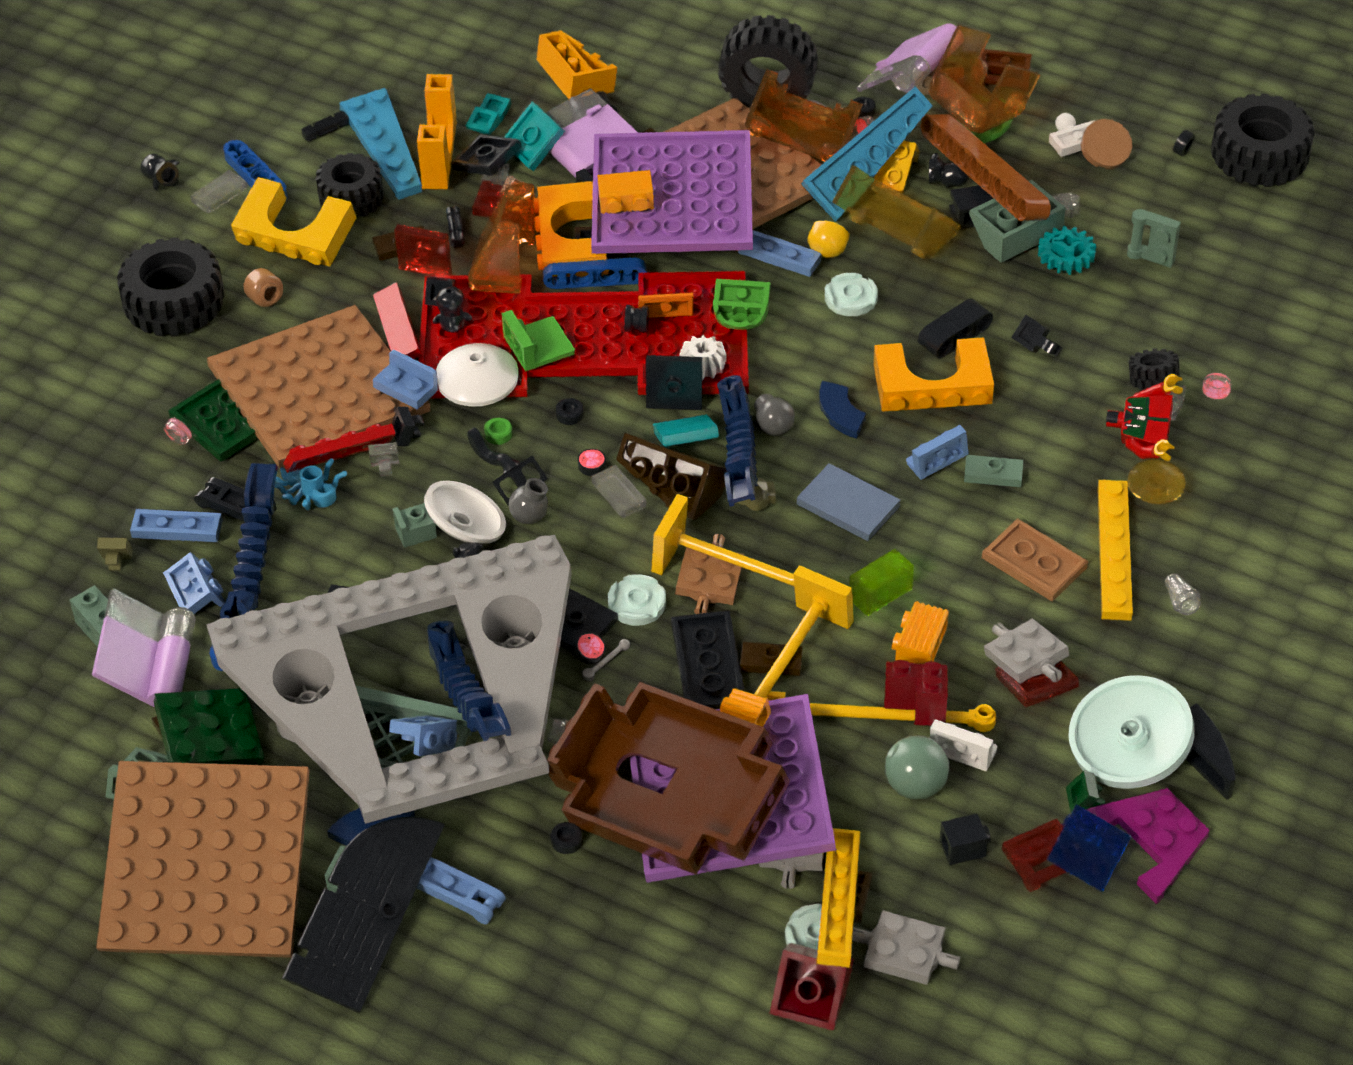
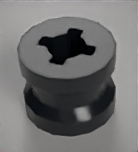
M626 305L625 332L639 330L641 333H647L649 327V306L635 308L633 305Z

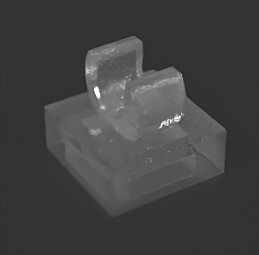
M397 442L368 445L371 467L379 466L381 477L392 476L391 464H399Z

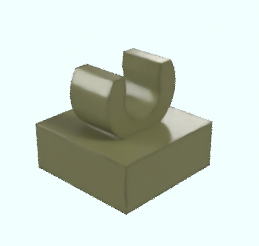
M98 538L97 550L102 558L105 559V565H109L108 570L121 571L122 559H132L133 548L128 539Z

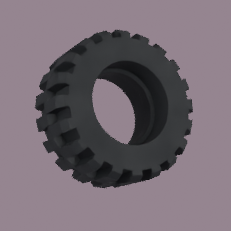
M759 15L752 17V20L747 18L739 22V26L735 25L724 40L718 65L719 80L722 82V87L727 93L730 92L732 99H738L748 108H754L756 112L765 110L768 113H776L777 110H781V112L789 110L791 105L796 107L810 94L818 62L817 48L815 43L811 41L810 35L806 31L802 32V27L798 24H791L789 19L783 17L777 19L775 15H767L766 18H762ZM757 57H768L781 62L787 69L776 72L765 71L753 65L749 60Z
M1249 94L1245 98L1238 97L1219 111L1214 126L1211 154L1219 169H1223L1225 175L1229 178L1231 176L1234 177L1237 182L1249 183V186L1255 187L1257 185L1271 187L1273 184L1280 186L1284 185L1287 180L1291 182L1305 171L1309 164L1315 128L1306 111L1301 106L1297 107L1295 102L1283 100V97L1277 95L1272 97L1269 94H1261V96Z
M171 238L165 241L158 239L152 244L148 242L142 245L140 250L135 249L131 252L129 258L124 260L118 271L117 284L124 314L131 324L138 329L141 328L143 332L148 334L154 332L156 336L164 337L165 334H170L171 337H174L184 332L186 334L192 333L194 329L198 327L201 329L206 326L208 320L212 321L224 303L223 281L216 256L200 243L195 244L194 241L189 239L182 241L179 238ZM172 284H184L175 289L158 290Z

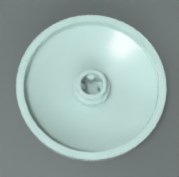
M1125 676L1101 684L1082 699L1070 721L1069 742L1074 758L1083 771L1094 773L1097 782L1115 788H1140L1166 778L1183 763L1191 750L1195 728L1187 701L1173 686L1153 677Z

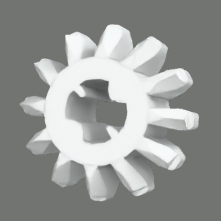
M704 334L701 338L692 336L690 341H684L681 353H679V356L703 357L702 381L707 376L714 379L716 373H722L727 361V354L725 353L723 343L716 341L715 336L706 338Z

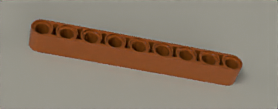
M926 114L922 118V135L1019 221L1048 219L1051 210L1049 199L950 114Z

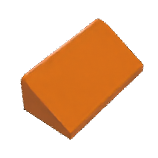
M693 293L638 296V307L649 306V318L693 315Z

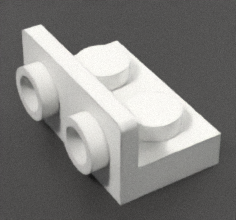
M936 719L930 728V738L935 740L944 749L948 758L987 772L997 751V745L993 744L992 739Z

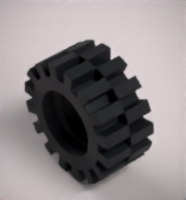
M1153 348L1152 351L1146 349L1143 350V353L1137 352L1135 356L1132 355L1130 357V383L1133 387H1138L1140 390L1164 382L1165 378L1170 374L1180 377L1179 357L1172 350L1167 352V349H1161V351H1157V348Z

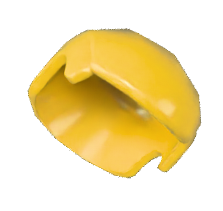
M816 221L808 234L807 242L810 249L821 253L822 257L834 258L844 252L850 235L843 226L835 222Z

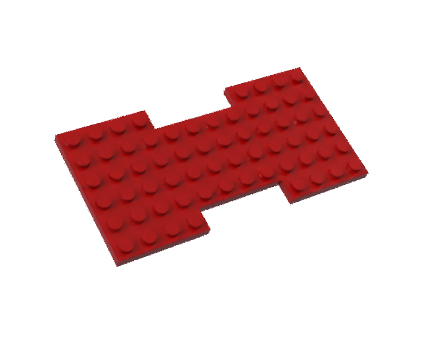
M745 271L638 273V291L532 293V274L435 276L456 280L455 287L462 291L465 298L463 311L469 313L473 318L471 321H466L463 329L456 333L444 331L440 324L432 323L433 318L440 314L438 306L425 304L427 277H429L425 276L419 343L422 355L418 357V362L436 370L440 360L450 351L460 346L472 343H485L500 347L513 356L519 373L517 385L506 397H527L528 377L638 376V395H646V356H679L684 341H690L692 336L701 338L703 334L706 338L715 336L716 341L723 343L725 353L727 354V361L722 373H716L714 379L709 376L703 379L702 394H719L718 382L733 375L741 377L746 393L749 394L747 329H731L722 326L716 320L713 308L716 279L746 281ZM693 293V315L649 318L647 333H641L639 330L625 332L626 305H633L635 308H639L638 296ZM512 310L517 319L523 320L524 325L551 316L555 317L575 348V354L525 372L503 336L502 313ZM438 389V391L431 398L446 397L443 396Z

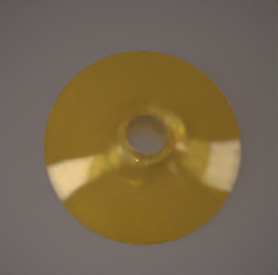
M1154 459L1145 460L1133 466L1127 480L1130 491L1137 498L1152 504H1166L1177 500L1183 494L1186 485L1184 474L1178 467L1169 462Z

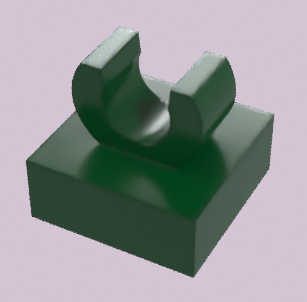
M1084 770L1066 786L1071 813L1075 814L1080 810L1105 804V800L1099 798L1098 794L1103 789L1100 785L1096 784L1094 773Z

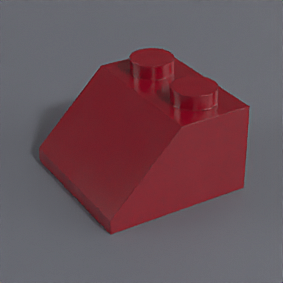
M790 943L782 952L769 1014L833 1031L847 993L854 959L851 958L850 967L817 964V949Z

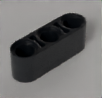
M969 298L926 325L918 335V343L938 359L944 358L956 350L957 339L975 338L987 330L993 321V314L974 299Z

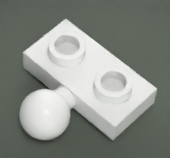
M1069 113L1060 114L1055 122L1058 131L1049 134V143L1060 157L1082 151L1081 141L1083 132L1095 120L1076 126V120L1073 115Z

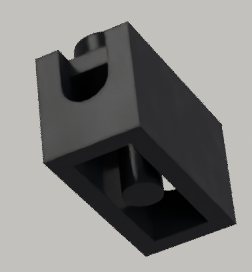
M979 185L950 190V196L954 204L949 205V211L957 229L962 230L975 227L969 215L970 210L994 199Z

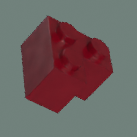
M905 660L886 662L884 708L915 710L914 725L932 726L935 719L946 723L948 696L947 665H941L937 662H926L924 664L910 663Z

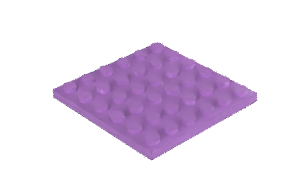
M750 130L594 134L592 254L753 250ZM650 170L654 208L652 210L648 208L643 211L632 210L630 212L627 210L620 213H601L597 175Z
M808 694L769 701L771 714L764 728L768 732L773 745L767 753L765 760L783 766L790 783L745 861L711 849L697 874L836 850ZM641 756L630 757L633 783L663 794L676 770ZM642 854L646 883L695 875Z

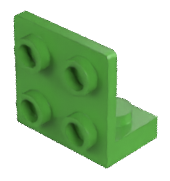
M512 310L502 313L503 336L525 372L575 354V348L555 317L551 316L524 325L523 320L517 319Z

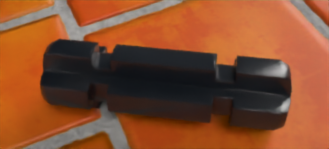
M339 111L333 114L334 117L330 115L314 122L313 126L310 124L301 129L303 138L306 141H311L317 138L316 135L320 137L336 130L337 126L341 128L349 123L347 114L344 111Z
M449 206L446 209L450 243L453 248H462L465 245L460 208L458 206Z

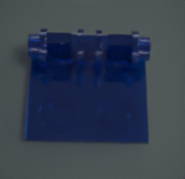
M1076 804L1071 814L1065 817L1062 823L1064 827L1046 860L1103 892L1132 836Z

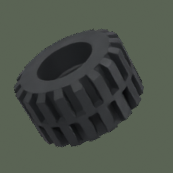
M353 153L339 154L335 158L327 159V163H322L320 169L316 172V183L321 208L328 196L352 202L356 219H358L360 216H368L369 212L373 213L382 204L384 194L381 171L378 163L369 156L364 157L363 154L359 153L357 155Z

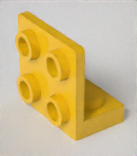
M903 141L867 185L903 193L912 161L918 162L920 155L917 143Z

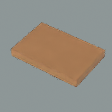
M1018 518L982 551V559L1052 602L1088 567L1086 559Z

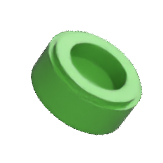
M493 418L487 421L484 426L485 439L495 445L507 443L513 434L511 423L504 418Z

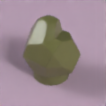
M758 478V486L754 487L755 500L747 499L737 503L746 505L753 511L762 510L768 504H775L776 492L774 482Z

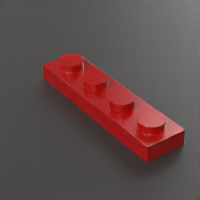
M392 423L384 426L375 424L363 432L349 431L334 440L324 438L312 446L305 447V445H299L289 450L283 465L286 472L289 473L307 466L328 462L331 458L335 460L382 447L390 443L396 432Z

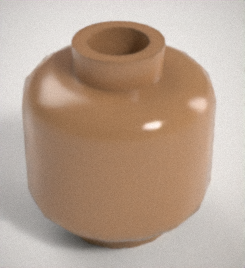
M255 269L245 278L244 292L257 305L270 307L276 304L282 297L283 284L280 278L268 269Z

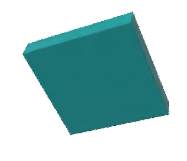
M532 101L504 138L520 140L522 148L515 155L530 170L534 171L565 131L538 104Z
M707 414L653 424L654 434L665 447L717 438L719 436L717 425Z

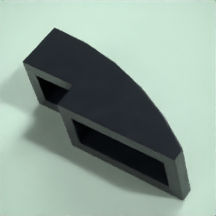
M1196 703L1189 707L1193 716L1195 733L1193 744L1186 760L1228 800L1232 797L1236 780L1233 762L1219 730L1210 717Z

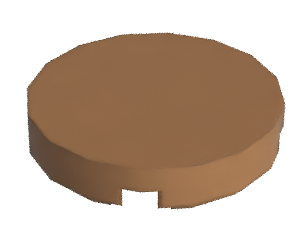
M1100 119L1092 122L1084 130L1081 150L1084 157L1092 165L1111 170L1120 167L1128 159L1132 150V139L1128 131L1120 123L1109 119Z

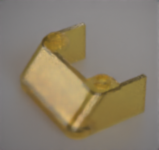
M854 165L850 168L832 203L850 213L848 219L859 225H862L864 221L913 247L911 252L922 259H925L927 255L933 257L957 235L961 228V225L938 209L933 208L932 210L875 180Z

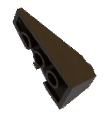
M624 433L616 460L636 479H640L649 487V491L653 495L658 496L665 502V506L668 509L677 494L688 497L687 518L697 520L722 496L725 487L724 475L727 472L726 467Z

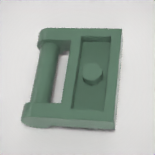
M1143 209L1134 210L1131 219L1133 223L1131 244L1127 248V256L1131 259L1143 258L1171 268L1175 262L1181 222ZM1145 224L1151 226L1148 246L1142 244Z

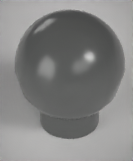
M763 394L755 401L756 420L759 428L764 433L771 436H780L792 428L795 421V413L789 402L779 397H773L771 394Z
M530 478L525 485L518 487L509 498V511L518 522L534 524L542 520L546 515L548 509V499L546 496L548 487L542 480Z

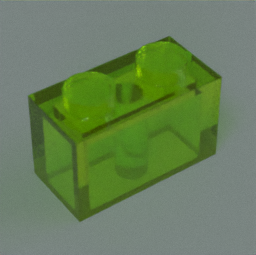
M894 548L849 576V587H852L853 604L868 617L913 589L914 565Z

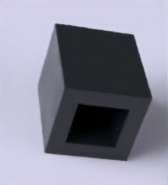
M976 813L941 822L939 841L949 865L986 857L987 844L991 842V836L987 825H982Z

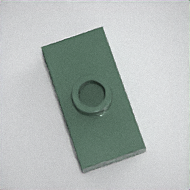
M966 455L964 482L1021 487L1023 460Z

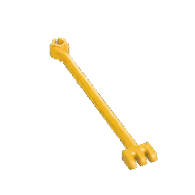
M770 691L766 698H768V701L785 698V692ZM810 703L812 716L915 720V710ZM981 704L974 710L969 709L968 712L946 711V723L968 724V727H973L977 731L988 732L995 727L996 713L990 705Z

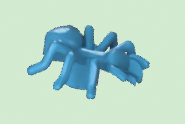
M332 458L326 463L324 474L315 465L289 473L286 472L285 468L281 467L282 479L276 477L275 488H278L282 493V499H288L292 505H296L302 495L306 497L303 500L302 506L306 510L311 508V499L317 507L327 508L335 503L339 480L347 476V471L335 475L333 482L328 484L324 482L329 478L330 467L334 463ZM287 485L292 486L290 489L287 490L284 488V486ZM300 489L296 496L293 498L291 494Z

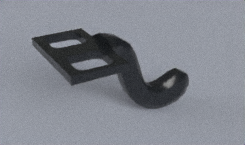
M474 427L467 432L470 445L482 460L493 466H502L504 473L492 481L507 506L509 505V497L501 489L500 482L510 477L517 487L525 485L527 479L522 473V468L528 463H532L540 474V480L544 482L548 479L533 455L523 462H519L506 454L493 452L487 446L477 428Z

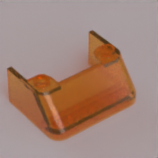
M958 24L930 82L929 94L932 99L968 130L981 134L1019 116L1024 111L1040 74L1006 64L993 93H991L982 85L983 80L987 76V65L980 58L991 35Z

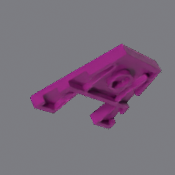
M1168 788L1080 810L1075 813L1074 820L1092 839L1119 824L1158 863V865L1139 876L1137 880V885L1155 904L1161 901L1165 891L1170 885H1173L1186 864L1188 865L1207 840L1210 831Z

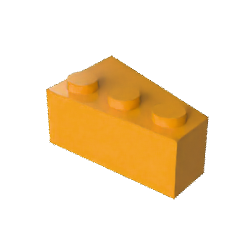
M562 30L539 35L537 61L568 99L573 96H580L582 99L592 97L598 91H604L606 94L614 92L617 66L613 64L608 66L600 60L601 56L597 53L591 55L583 49V44Z

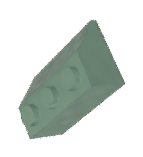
M1033 180L1029 182L1049 199L1051 210L1047 220L1019 221L995 199L970 210L969 215L984 248L1001 263L1038 245L1039 239L1044 238V232L1052 234V228L1055 227L1060 231L1064 226L1065 207Z

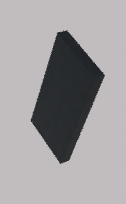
M730 610L671 617L683 698L718 710L722 700L730 696L733 688L745 691Z

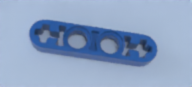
M232 140L224 145L223 150L226 162L251 187H253L258 177L268 178L267 180L281 183L286 198L288 197L285 183L244 142ZM247 164H254V166H252V167H248V168L243 167L244 165H247Z
M640 258L552 263L543 269V282L551 289L638 284V273H646L647 266L645 261ZM604 270L615 271L614 274L609 276L602 274ZM580 271L588 273L585 277H578L575 274Z

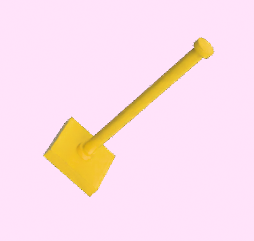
M676 495L654 533L651 569L653 573L663 575L679 545L794 586L793 573L686 535L688 497Z
M798 566L793 574L796 607L807 611V613L754 693L755 695L765 698L768 696L818 617L846 629L850 628L854 622L852 587L803 566Z

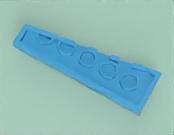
M915 86L805 178L801 184L836 222L933 105Z
M386 88L340 102V111H344L347 114L351 128L372 160L378 163L381 174L398 200L422 192L419 176Z

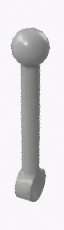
M627 639L620 640L619 646L593 668L584 669L583 679L592 681L599 669L622 650L630 648V641Z

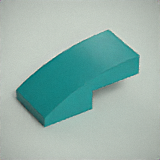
M487 93L481 106H475L466 124V129L490 135L508 113L511 107L510 99Z

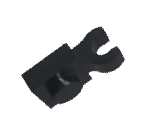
M1028 315L1024 316L1011 337L1034 353L1039 348H1042L1049 354L1058 357L1063 347L1047 338L1050 329Z

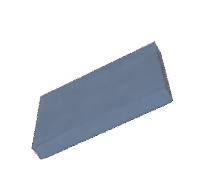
M829 463L797 497V505L869 541L900 507V499Z

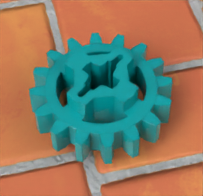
M1063 226L1060 231L1054 227L1052 228V234L1044 232V238L1039 239L1038 257H1041V264L1048 263L1047 269L1050 270L1055 267L1059 274L1062 270L1067 271L1068 275H1071L1072 270L1081 273L1082 267L1089 269L1090 263L1095 261L1096 244L1093 243L1092 236L1086 237L1085 230L1078 233L1077 227L1067 230V227Z

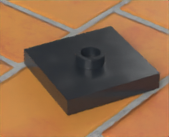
M480 134L451 162L454 171L493 176L522 146L518 139Z
M647 355L646 408L702 410L703 357Z
M569 588L560 646L574 653V644L580 635L591 632L603 638L618 621V613Z

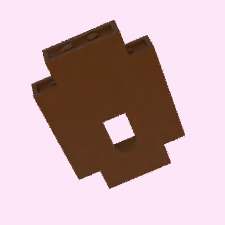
M639 682L635 690L629 694L624 707L613 703L605 687L594 683L590 691L582 698L581 705L574 717L566 724L561 738L551 748L547 759L550 772L548 775L556 787L571 792L565 798L561 809L570 823L575 824L580 829L697 875L711 849L745 861L790 783L783 766L765 760L773 742L764 727ZM641 756L675 769L676 772L663 794L619 777L618 769L620 764L628 757Z

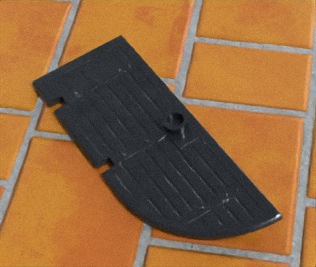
M398 817L376 823L353 838L339 856L328 879L329 883L338 886L336 893L328 889L323 890L297 945L308 951L306 957L294 953L282 979L360 1013L445 824L421 817Z

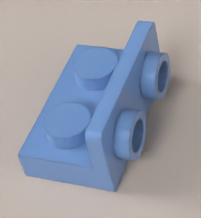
M394 349L389 353L390 364L373 379V388L417 410L438 391L436 370Z
M958 425L927 443L919 445L912 450V456L906 459L907 465L922 480L968 455L966 431L961 425Z
M191 552L163 572L181 612L188 618L211 601L219 607L225 604L221 595L223 588L211 575L214 572L212 566L205 558L199 559Z
M428 715L390 720L389 732L402 734V740L414 741V755L438 754L455 748L457 720Z

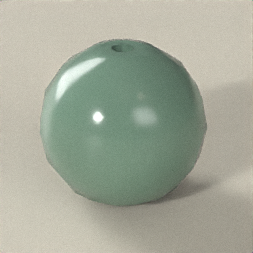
M924 735L907 736L897 741L888 751L885 760V775L888 783L899 795L911 800L927 799L938 793L946 784L949 775V760L944 749L935 740Z

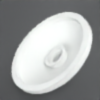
M485 343L467 344L450 351L440 360L436 368L439 391L450 401L464 406H486L504 399L513 391L519 377L518 366L513 356L500 347Z
M439 481L432 484L425 494L424 503L430 518L440 529L453 538L463 542L487 544L497 541L505 531L506 520L501 509L491 498L472 486L456 481Z

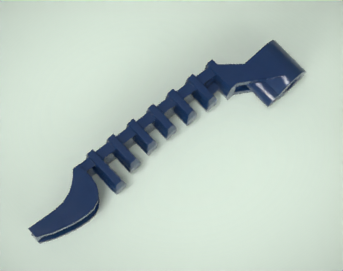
M738 375L728 376L717 384L726 423L725 430L728 443L726 448L728 452L725 463L727 472L724 476L730 507L735 506L737 502L747 499L755 500L754 487L758 486L757 468L755 465L757 464L755 458L756 451L754 448L756 444L753 432L755 428L750 413V402L742 379Z
M251 463L244 493L245 508H242L245 523L240 526L243 538L239 539L238 542L241 552L236 553L238 565L234 566L236 578L231 580L233 591L228 593L226 603L221 608V618L229 619L236 617L238 613L239 615H244L258 608L259 603L257 599L258 594L261 593L260 582L263 580L262 570L266 563L264 558L268 551L267 541L270 540L269 529L272 526L271 516L274 513V488L278 471L277 464Z
M450 621L430 623L427 626L430 657L435 662L440 683L444 684V690L448 691V697L453 699V705L457 706L458 713H462L463 721L466 720L467 727L470 728L471 732L478 730L484 741L489 740V737L504 734L506 737L511 736V728L499 703H493V696L484 692V689L479 686V682L475 680L474 673H470V667L465 663V657L454 630V624Z

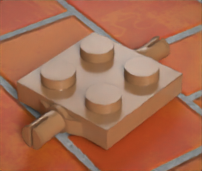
M715 534L712 544L723 548L725 537L720 535L718 543L719 534ZM686 547L675 594L696 600L695 614H700L701 608V613H707L709 603L733 605L742 567Z

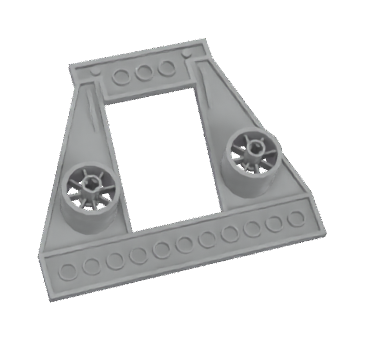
M555 535L540 536L535 540L513 543L504 548L482 551L477 555L465 558H454L446 563L434 566L427 565L419 570L396 573L388 578L376 581L369 580L357 586L338 588L326 594L311 595L302 600L280 603L271 608L260 611L253 610L244 615L229 619L221 618L213 623L206 624L219 667L276 723L277 730L283 738L295 742L359 805L365 824L550 773L548 762L542 749L572 576L570 563ZM456 605L486 692L493 696V703H499L511 728V736L506 737L504 734L497 738H489L487 741L483 740L482 742L464 747H455L449 751L426 755L416 760L396 763L390 767L381 768L340 635Z

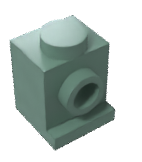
M425 503L399 510L398 507L392 509L395 529L404 548L437 538L435 527L437 525L430 518Z

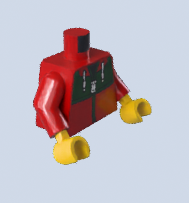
M1175 374L1168 375L1164 382L1139 391L1132 397H1127L1124 412L1107 411L1106 427L1122 428V443L1140 459H1157L1161 457L1164 461L1171 460V456L1166 453L1168 449L1175 448L1168 442L1173 410V395L1169 394L1171 392L1175 394L1183 392V388L1175 386L1178 381H1182V378Z

